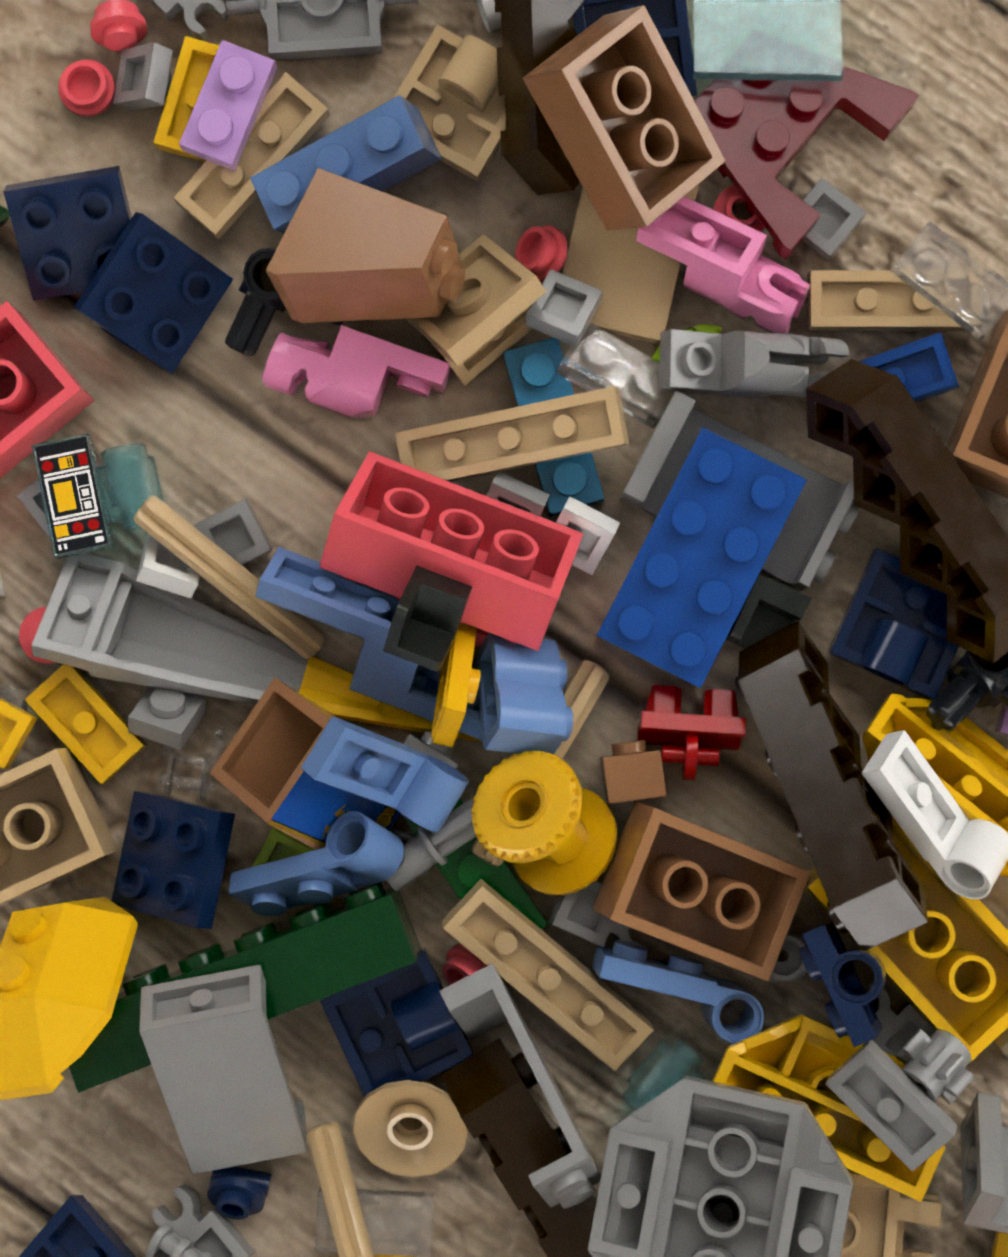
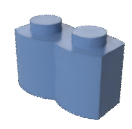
M488 633L476 653L475 669L481 670L478 696L481 700L480 732L485 750L517 754L524 751H543L554 754L562 741L568 740L573 727V712L570 707L566 706L562 691L567 679V664L564 659H560L556 641L543 638L539 651Z

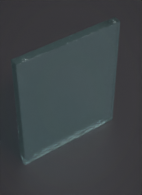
M692 0L693 79L842 81L843 57L840 0Z

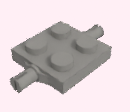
M418 0L225 1L228 16L261 13L267 26L269 56L275 61L383 54L381 22L385 13V5L419 4Z

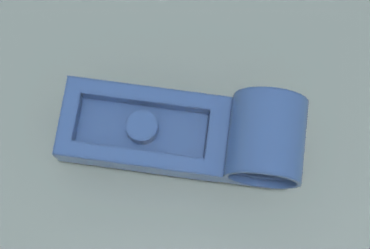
M334 716L330 718L301 767L316 781L397 809L414 823L433 832L440 831L469 783V780L462 773L431 755Z
M350 811L341 815L332 824L328 831L324 848L231 872L229 894L250 905L255 913L265 916L282 915L288 908L307 903L326 904L331 902L335 896L355 892L357 888L389 879L395 874L402 863L404 846L397 835L361 812Z
M615 940L613 949L597 945L591 967L599 978L700 1002L702 1014L706 1022L723 1040L732 1044L761 1031L764 1023V1011L760 1002L741 984L710 976L706 971H702L703 962L678 954H670L669 962L647 957V948L620 940ZM734 999L743 1000L745 1008L742 1017L732 1024L721 1023L720 1012L723 1006Z

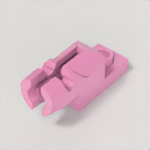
M685 196L648 227L638 228L637 242L687 265L683 288L725 307L743 320L748 316H752L758 327L771 333H789L792 317L798 318L810 291L811 284L803 281L799 274L762 256L767 238L766 234Z
M341 325L332 350L327 349L328 342L293 337L281 332L275 340L267 359L262 383L266 387L293 395L297 391L298 386L305 379H308V383L305 386V394L309 403L352 418H366L376 416L391 376L398 378L397 387L418 396L428 397L430 390L444 394L451 376L450 363Z

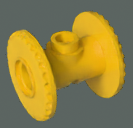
M524 751L503 759L501 763L493 766L492 770L484 776V780L478 786L477 793L473 798L474 802L471 809L474 832L481 845L490 854L503 861L513 863L517 874L528 886L548 895H567L587 888L591 883L596 882L599 876L607 870L606 868L612 861L616 851L618 839L614 814L599 795L588 789L581 788L577 775L563 759L548 752Z

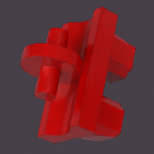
M653 685L646 710L641 712L637 727V741L645 740L646 744L662 745V762L682 764V780L695 781L697 765L718 766L719 749L739 750L741 738L746 735V718L738 717L735 691L725 689L705 690L702 696V715L681 713V688Z

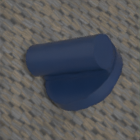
M237 1166L213 1170L207 1197L216 1206L217 1212L230 1219H245L249 1215L262 1211L269 1192L272 1174Z

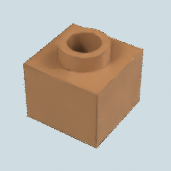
M645 740L611 744L613 755L600 757L606 802L608 804L667 796L661 751L657 749L647 751Z

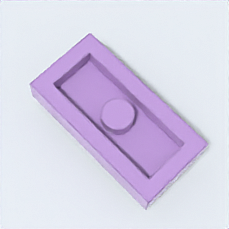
M222 40L179 142L182 151L235 171L276 73L277 65L275 60Z

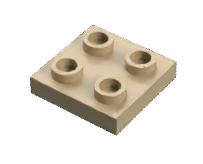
M437 24L393 98L400 95L419 108L442 157L441 162L479 182L501 145L500 131L506 130L505 96H499L497 49L478 37L465 35L464 38H461Z

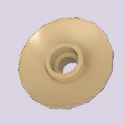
M403 1080L385 1083L365 1096L356 1108L352 1132L358 1149L371 1164L390 1174L414 1178L434 1175L453 1165L465 1150L468 1128L461 1119L449 1093L430 1083Z

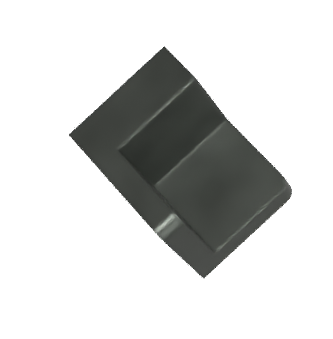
M416 566L396 607L383 652L433 671H439L458 631L472 586Z
M759 573L726 640L746 649L795 623V621L802 619L812 598Z

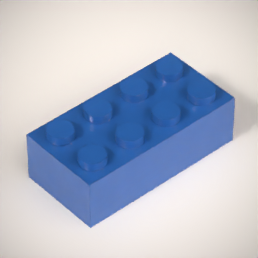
M702 427L596 636L701 688L807 479Z

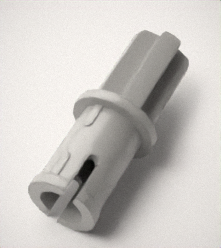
M468 800L451 811L439 832H433L421 826L417 827L418 834L403 844L404 856L400 867L393 876L387 879V882L395 891L400 890L403 885L437 862L442 866L448 863L446 856L476 837L471 812L473 800Z

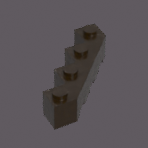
M494 0L495 12L501 13L502 47L497 48L499 96H505L506 130L500 131L501 155L537 195L574 191L580 181L522 78L578 35L567 21L584 0Z
M851 359L806 388L808 438L853 456L854 505L900 525V573L947 594L946 641L995 663L1008 652V537L898 376Z
M799 621L740 651L738 676L735 678L737 690L743 701L750 708L766 747V761L772 773L780 781L797 823L795 828L798 839L812 859L828 898L827 907L829 914L837 929L843 934L849 932L864 952L927 923L925 887L894 844L891 813L862 775L859 734L829 693L828 662Z
M498 1038L440 1076L461 1119L473 1138L478 1137L494 1165L493 1170L517 1209L519 1211L522 1209L533 1225L539 1237L538 1242L547 1257H592L588 1252V1244L598 1192L594 1188L595 1193L587 1200L564 1209L560 1203L550 1207L533 1187L528 1175L566 1156L572 1150L560 1126L557 1127L544 1110L532 1088L538 1084V1081L524 1053L520 1052L513 1056L501 1039Z

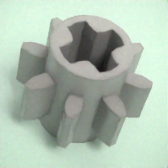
M919 1029L896 1056L900 1062L905 1064L902 1070L934 1102L941 1096L948 1104H952L974 1078V1075L965 1069L971 1062L969 1050L957 1037L945 1030L938 1029L929 1037L922 1029Z

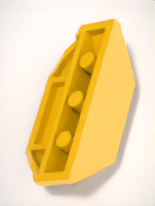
M891 693L885 699L862 735L868 761L886 734L905 730L969 820L982 819L1000 826L1008 834V750L967 717L953 731L949 732L945 729L938 731L932 726V721L926 715L927 707L933 700L905 698L904 695ZM1008 860L1000 876L1008 877Z
M105 896L12 912L0 945V1101L53 1093L64 1079L61 1073L84 1054L110 1021L138 923L131 914Z
M800 1014L727 1046L713 1077V1082L806 1102L847 1169L922 1202L944 1153L945 1145L912 1172L825 1084L830 1075L865 1043L854 1047L849 1035L839 1038L834 1028L804 1014ZM885 1052L901 1069L905 1066L896 1056Z

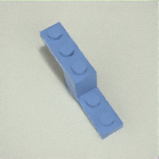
M278 547L259 579L255 597L273 603L282 609L293 611L330 625L339 631L364 638L349 689L433 722L440 670L433 671L383 652L393 616L400 600L393 595L356 581L347 580L338 574L319 567L320 562ZM477 692L474 703H467L466 714L459 732L482 741L480 732L481 700Z

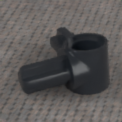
M260 249L251 254L245 263L244 279L238 291L246 295L226 336L225 344L231 349L247 356H254L276 309L281 312L286 310L277 291L269 292L265 289L260 277L262 268L266 263L270 262L276 249ZM344 321L330 323L334 325H342Z
M966 650L963 657L948 672L947 679L949 684L927 707L926 715L932 721V726L936 730L945 729L950 732L975 707L992 706L995 708L1001 702L1008 706V652L993 663Z

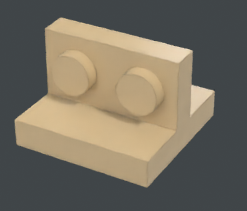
M484 234L459 254L463 268H465V278L456 299L453 301L447 300L439 317L407 319L410 324L429 340L442 360L450 363L451 372L464 386L532 330V328L526 326V313L529 307L547 292L534 273Z

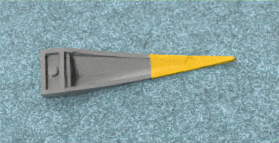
M77 550L69 551L31 645L34 657L87 670L90 672L91 677L257 704L274 677H276L340 719L423 733L426 730L432 731L433 722L350 690L354 674L314 656L310 659H305L287 644L216 611L193 598L190 599L137 582L138 570L126 563ZM458 732L456 737L458 739L482 742L461 732Z

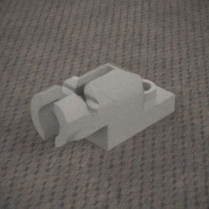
M669 329L660 332L659 389L756 399L772 395L806 397V388L829 373H819L809 377V367L793 365V363L822 364L826 363L830 356L841 358L850 356L848 344L841 339L806 337L786 333H759L735 330L725 334Z

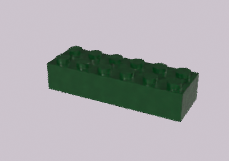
M382 882L364 886L355 892L349 893V896L344 898L347 905L331 911L328 903L317 904L296 913L294 917L289 919L291 926L278 932L274 922L268 923L241 934L242 937L233 941L236 947L234 949L223 952L220 943L187 955L188 958L178 962L180 969L169 973L167 965L162 964L133 976V979L122 983L125 991L118 993L110 1021L84 1054L69 1066L78 1093L152 1065L139 1032L141 987L261 964L266 980L267 1019H271L417 962L422 949L400 891H395L392 887L384 890Z

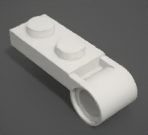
M905 730L886 734L862 771V775L924 860L931 864L944 884L962 897L968 899L985 898L990 893L1008 860L1007 832L1000 826L987 820H969Z

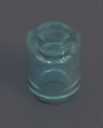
M144 443L126 444L104 450L100 453L103 465L98 467L109 521L115 523L122 522L124 531L142 529L133 519L138 508L150 496H157L164 502L154 456L147 454Z
M662 1038L627 1079L630 1086L622 1094V1097L634 1110H637L685 1076L705 1080L706 1076L699 1070L705 1060L681 1038H678L673 1045Z

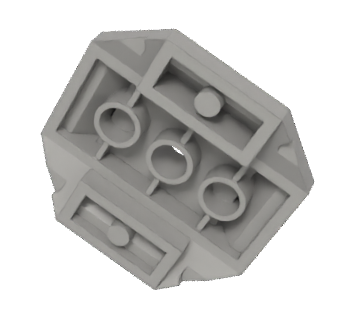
M685 1076L610 1128L588 1252L592 1257H841L854 1180L806 1102ZM715 1195H726L732 1198L738 1205L739 1219L733 1222H722L716 1219L710 1211L709 1199Z

